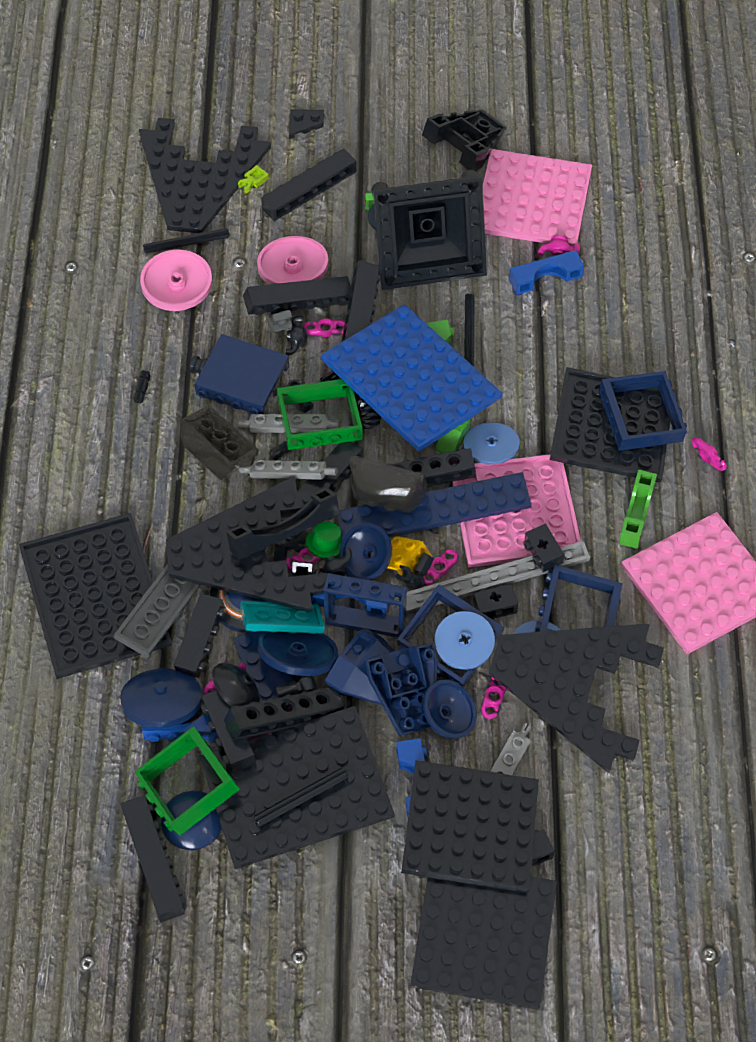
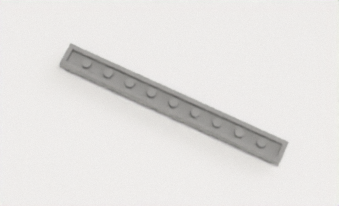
M584 541L560 547L564 553V563L559 566L567 568L590 561ZM529 556L408 591L406 614L419 611L438 584L457 597L463 598L474 595V593L481 589L488 590L498 585L512 584L546 574L548 571H552V569L542 572L540 567L535 566L532 559L533 556ZM438 601V602L436 603V605L443 604V603H442L441 601Z

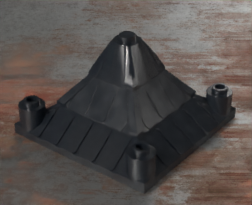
M466 170L462 173L461 178L398 187H388L384 182H377L372 186L371 193L374 198L379 273L381 274L380 284L382 290L487 276L481 174L478 175L474 170Z

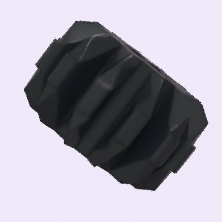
M363 399L358 400L356 404L362 428L372 429L380 425L381 416Z

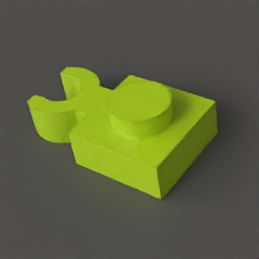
M256 165L244 175L245 179H241L238 182V188L246 186L244 187V192L248 193L251 191L252 186L258 188L269 179V174Z

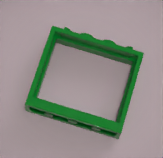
M342 379L277 388V401L288 450L362 440V424L354 391ZM341 397L347 398L353 426L291 434L285 405Z
M194 726L135 771L139 778L137 784L143 791L147 790L148 793L145 796L151 804L155 803L157 805L154 808L161 818L165 817L166 821L163 823L170 832L174 830L179 836L240 790ZM198 746L223 783L175 819L151 781Z

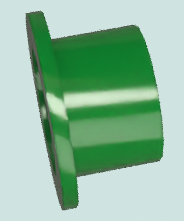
M329 521L317 524L306 538V547L309 552L322 559H327L330 556L337 557L342 543L340 528L335 523Z

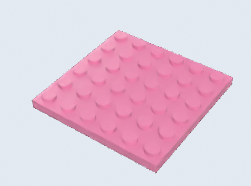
M492 149L483 182L485 234L546 244L552 242L551 239L554 236H564L568 239L569 246L573 247L578 242L592 164Z
M550 455L510 459L500 464L475 463L476 477L452 482V486H458L523 472L532 508L460 523L468 568L503 564L533 556L524 547L525 532L545 523L560 547L581 542L564 463L549 460Z
M718 512L621 562V567L686 655L756 618V561Z

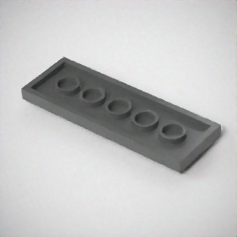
M167 564L116 631L114 639L148 658L201 585L169 577Z

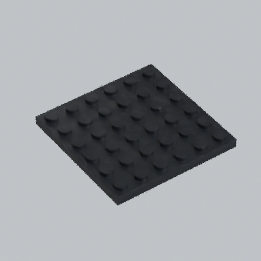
M566 367L549 460L633 478L637 477L638 470L657 474L655 482L661 483L667 444L620 451L618 449L599 393L601 380L615 377ZM658 387L614 393L628 436L669 430L670 419Z
M416 760L401 873L529 893L539 779Z
M531 876L529 893L427 877L410 987L539 1010L557 881Z

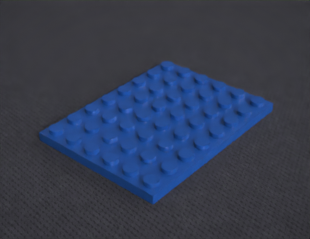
M405 304L321 354V360L418 452L501 399L503 395L497 387Z

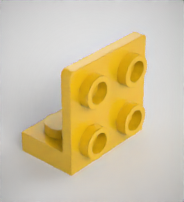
M395 536L391 540L392 556L387 569L396 570L402 576L403 570L400 568V565L407 566L414 572L413 569L421 553H426L431 557L432 555L423 541Z

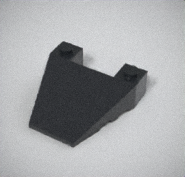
M484 110L464 111V114L459 115L456 112H452L449 116H444L442 113L427 118L422 136L433 144L446 140L462 152L459 163L467 170L475 171L484 165L490 156L491 150L495 148L507 127Z

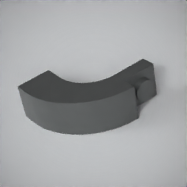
M290 310L279 313H264L273 333L292 328Z

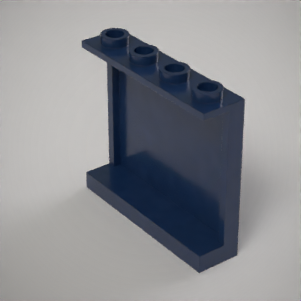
M221 334L195 382L196 395L201 398L214 400L219 404L232 406L237 410L247 411L251 414H265L264 407L282 372H287L289 368V356Z

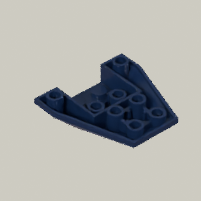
M368 628L361 629L339 655L324 683L340 693L382 705L369 682L364 660L395 650L384 638Z
M433 643L403 648L364 660L369 682L398 735L402 736L431 727L423 712V697L428 687L437 680V658Z

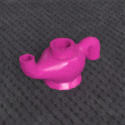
M554 236L551 239L552 242L539 248L537 255L543 256L545 251L550 252L553 256L575 250L579 253L580 245L574 244L573 247H570L566 237Z

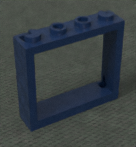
M666 371L601 380L599 393L619 451L684 441L687 434V424L683 421L682 410L678 407L677 396L672 391V383L668 379ZM658 387L673 430L628 436L614 393Z
M554 565L552 571H548L545 581L548 582V588L545 587L543 590L542 599H545L544 605L541 604L538 615L541 616V619L536 622L535 632L555 631L548 629L547 624L557 579L610 593L603 627L615 625L623 583L559 565Z
M328 573L324 587L325 625L358 631L368 628L376 634L397 638L401 635L406 624L407 587ZM335 595L399 606V616L335 605ZM331 615L336 616V619H335V620H331V619H330ZM394 627H399V631H394Z
M438 584L398 637L397 646H399V650L413 647L408 642L438 601H441L456 612H473L485 618L493 629L495 645L500 635H503L504 627ZM437 662V676L440 677L442 675L446 679L457 682L465 687L479 666L468 669L461 678Z

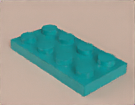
M241 601L240 604L245 630L253 632L324 633L325 625L318 604H312V612L270 602Z

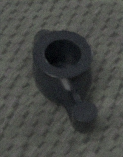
M295 316L292 319L293 327L287 332V341H291L292 348L286 349V355H292L297 352L302 344L306 345L307 328L300 326L303 323V316Z
M347 548L344 550L345 557L343 558L328 557L323 568L316 569L313 574L330 573L345 576V567L352 557L351 549Z

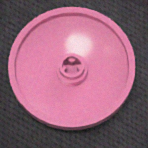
M288 236L274 240L261 250L257 259L259 275L267 284L322 279L329 265L326 249L319 242L303 236Z
M187 250L165 251L151 258L144 266L140 276L141 289L145 298L158 308L169 311L186 310L198 305L208 296L212 287L211 269L208 263L196 253Z

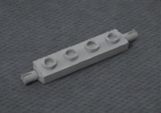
M251 414L249 420H238V428H249L251 433H284L280 414ZM287 414L291 433L338 428V420H327L325 414Z
M255 460L251 466H240L239 473L250 474V478L290 479L295 477V479H323L326 475L337 476L338 469L337 467L327 468L326 462Z
M523 723L519 732L512 731L490 772L513 774L531 742L526 737L531 729L530 725L526 728L527 723Z

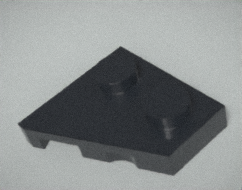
M290 109L289 138H294V135L300 132L306 134L311 130L324 127V110Z

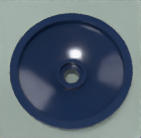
M363 523L355 526L345 535L339 557L343 558L345 557L344 550L350 548L352 557L345 567L346 574L352 578L370 581L379 577L388 567L392 556V543L389 535L383 528L375 524Z
M439 680L430 685L423 697V712L427 722L434 731L449 739L462 738L472 731L476 723L477 711L473 698L463 686L451 680Z
M186 791L173 797L166 805L176 819L206 796L207 793ZM216 808L181 836L174 830L170 832L163 823L166 821L165 817L161 818L162 830L167 840L174 846L184 850L205 848L212 844L222 831Z

